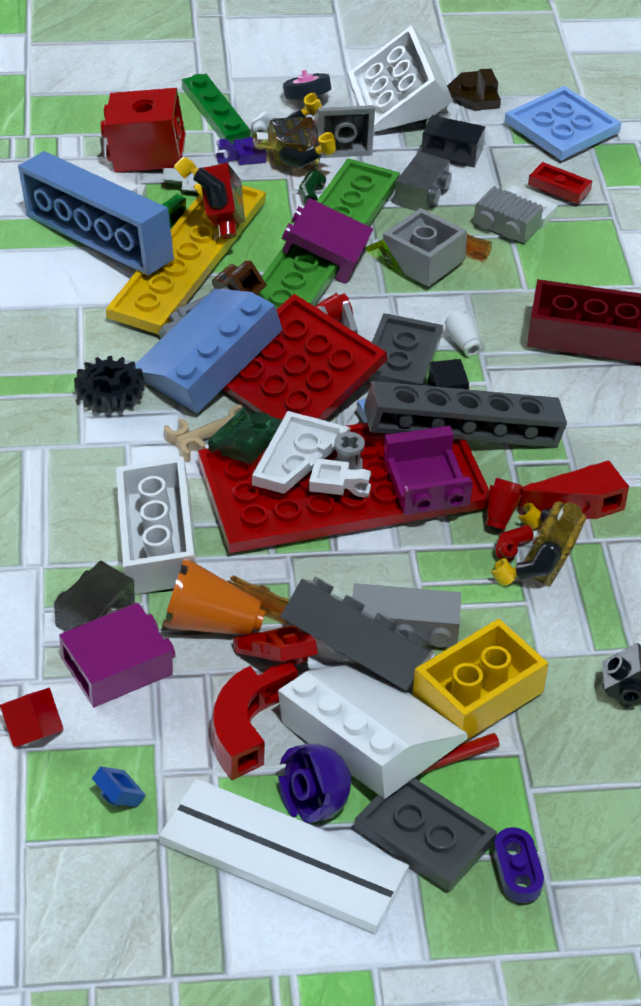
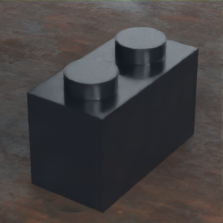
M432 115L423 132L421 152L450 160V163L475 168L483 151L486 126Z

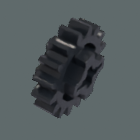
M108 356L107 360H101L99 357H96L95 364L85 362L84 369L77 370V377L74 378V387L77 400H83L85 408L94 405L95 412H98L101 408H106L107 413H111L112 409L115 408L123 412L124 405L126 404L134 407L135 399L143 398L142 391H145V382L142 369H136L134 361L125 364L124 357L119 358L118 361H113V357Z

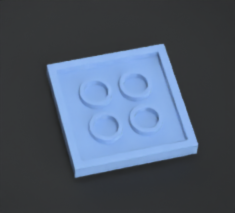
M566 86L506 112L504 121L560 160L619 133L621 129L620 121Z

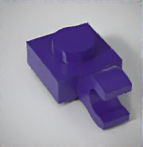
M247 137L233 140V144L227 139L216 141L218 150H226L222 153H216V159L219 163L235 160L238 161L239 165L266 163L267 152L261 139Z

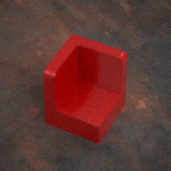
M50 687L0 704V709L14 747L64 730Z

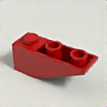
M607 460L522 486L520 493L523 495L518 503L517 512L521 515L526 514L523 506L527 503H532L540 512L545 508H559L561 505L568 503V505L577 509L579 518L598 519L625 510L629 485L612 463Z

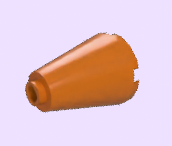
M183 559L182 565L188 567L186 574H178L166 611L173 614L171 622L164 620L162 627L174 630L249 635L253 629L260 630L266 610L259 609L261 601L192 560Z

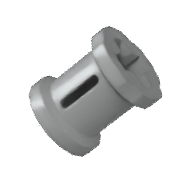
M354 432L339 434L334 441V447L337 451L334 461L349 462L350 470L362 469L363 460L361 459V452L365 447L363 437Z

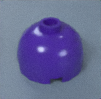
M305 744L287 749L280 762V765L286 764L285 775L278 776L280 795L287 812L292 817H297V814H299L303 822L308 824L336 816L346 805L351 790V773L343 758L335 750L320 744Z

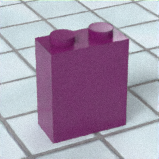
M139 603L59 634L61 659L93 708L173 675L172 659L176 657L173 644L169 638L162 637L153 615L146 614Z

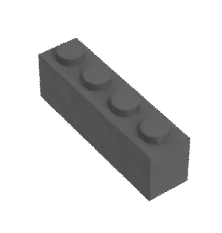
M316 576L313 581L301 579L280 617L405 691H412L415 668L430 660L434 653L426 648L428 641L411 631L405 636L394 629L397 624L395 621L380 613H377L374 618L362 611L365 604L347 594L344 599L331 593L334 586Z

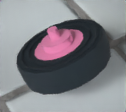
M302 70V75L283 83L284 95L286 99L298 100L304 99L310 93H315L317 96L327 93L331 90L329 74H307V70Z

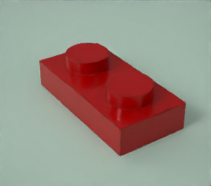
M542 162L529 175L528 185L564 198L566 201L579 204L591 191L593 181Z

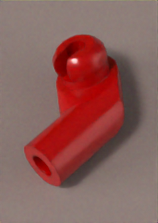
M524 525L500 533L494 549L497 557L500 560L507 559V561H512L518 553V545L533 541L534 534L531 527Z

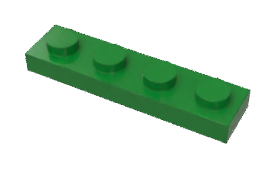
M207 73L195 74L192 77L182 79V89L220 139H227L233 144V140L250 137L249 127Z

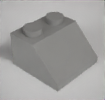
M375 106L318 108L313 119L318 137L326 132H332L336 141V151L332 155L322 153L321 158L372 155Z
M419 208L383 233V240L403 273L429 287L465 260L467 230Z

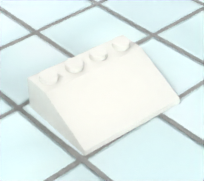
M413 25L348 73L359 105L375 106L374 132L431 118L432 115L445 110L453 102L431 47Z
M359 663L306 671L278 690L282 723L308 743L320 744L335 750L345 761L351 775L383 799H386L468 739L467 733L404 689Z

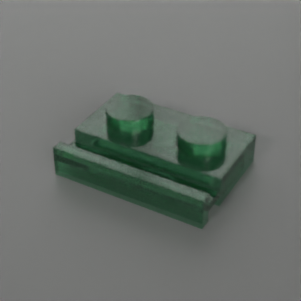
M242 408L208 439V449L210 452H214L216 449L220 450L223 456L251 464L269 446L282 419L256 411L253 414H249L246 408Z

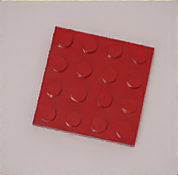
M293 294L276 309L283 330L222 390L277 428H279L287 411L326 420L388 360L387 353L309 302Z

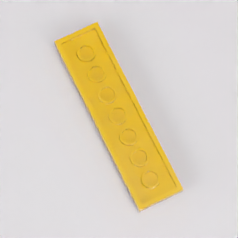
M242 185L245 222L236 224L237 237L232 239L219 238L218 227H215L207 218L204 200L198 195L170 230L174 260L150 275L137 270L106 307V318L159 335L158 330L172 322L169 315L189 301L266 202V192Z

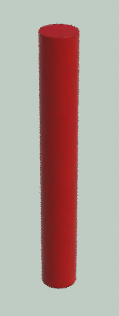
M495 733L460 744L420 774L498 748L500 746L499 739Z

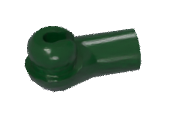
M319 170L309 171L299 185V190L305 204L309 198L317 201L318 197L314 188L320 189L323 187L321 182L326 183V176L320 173Z

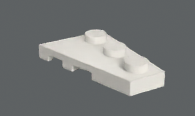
M287 411L252 475V485L285 494L313 469L316 458L325 459L335 450V438L341 433L350 432V427Z

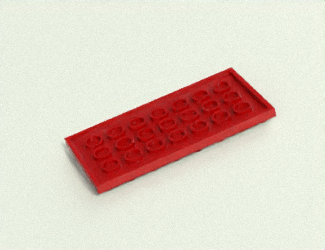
M368 422L348 425L347 427H350V432L361 435L365 442L364 450L361 452V459L363 460L362 469L371 471L368 483L371 484L369 497H358L346 488L343 495L311 492L309 490V480L312 470L285 494L253 486L252 475L273 438L198 450V461L229 553L488 508L490 490L467 441L453 439L452 450L463 477H470L473 483L470 505L404 515L383 460L385 435L387 434L370 432ZM334 450L325 459L334 460L337 456V451Z

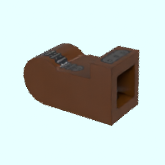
M244 261L238 267L230 264L212 279V285L215 289L229 286L231 290L252 292L256 295L267 286L252 261Z

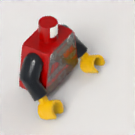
M186 157L181 158L174 165V168L184 179L191 173L194 175L193 180L197 184L193 187L201 199L204 200L207 218L215 227H218L219 238L232 239L237 237L236 224L245 222L241 179L228 163L198 169L193 161Z

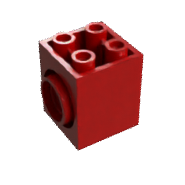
M177 87L110 93L108 104L104 105L105 121H101L100 127L102 137L107 138L106 156L108 162L112 161L114 172L174 168V165L183 158L186 139Z

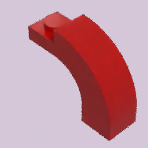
M291 661L277 667H270L259 675L251 666H248L230 678L219 692L213 711V743L218 762L231 781L264 765L265 741L253 727L251 720L262 710L279 703L278 690L298 677V670Z

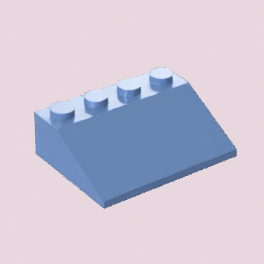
M214 288L136 363V369H142L145 383L198 414L283 330L275 305L252 292Z

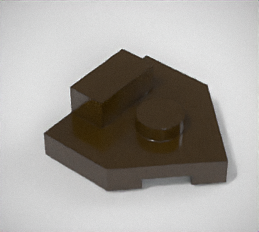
M492 68L461 72L447 85L452 99L464 102L465 107L469 109L500 108L501 98L498 94V81Z

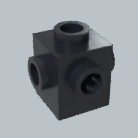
M636 643L602 661V686L605 692L610 697L617 699L626 708L641 701V645Z

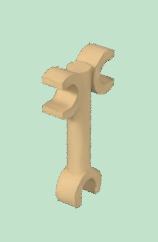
M235 405L229 409L228 416L192 431H189L188 423L183 419L178 420V431H174L168 425H165L164 438L167 442L176 445L180 450L181 457H184V461L188 463L191 461L190 451L198 452V450L205 449V442L203 440L231 428L239 431L249 429L252 416L249 414L242 417V405Z

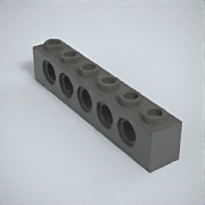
M372 381L364 404L369 430L374 433L394 434L450 426L454 434L453 439L558 448L567 425V420L558 397Z

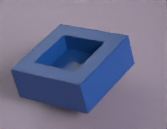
M100 766L92 777V780L102 790L101 796L114 806L138 807L146 796L125 770Z

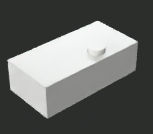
M184 457L116 467L123 568L130 595L172 589L175 586L178 574L187 573L188 567L182 565L184 558L198 564L190 487Z

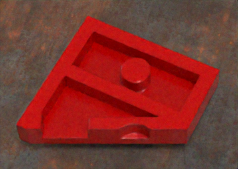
M295 625L233 638L235 653L269 660L291 661L292 664H300L306 662L308 656L318 654L316 640Z

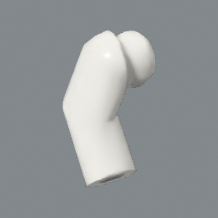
M270 110L264 111L252 121L251 130L255 136H257L256 132L265 133L271 128L273 124L272 119H283L288 117V115Z

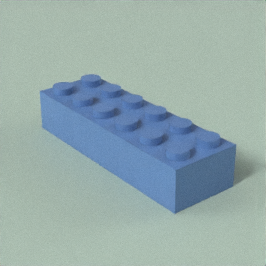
M45 151L18 165L27 217L146 275H150L174 260L167 207Z

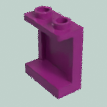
M309 198L304 208L298 206L291 221L294 225L288 223L281 238L286 241L282 252L288 254L292 245L295 244L341 266L335 279L346 284L365 250L373 228Z
M450 426L385 435L383 460L404 515L470 505L473 483L470 477H463L452 450L454 434Z

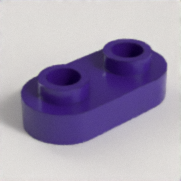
M510 827L501 830L495 838L493 854L503 891L513 901L519 903L532 902L541 895L544 883V874L534 840L528 832L520 828ZM508 851H515L517 854L512 855ZM517 884H524L527 887H521Z

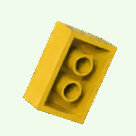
M498 618L415 668L412 696L465 731L468 739L543 693L549 663Z

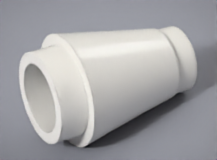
M464 310L451 313L445 320V332L466 356L477 355L482 350V345L473 316L467 314Z

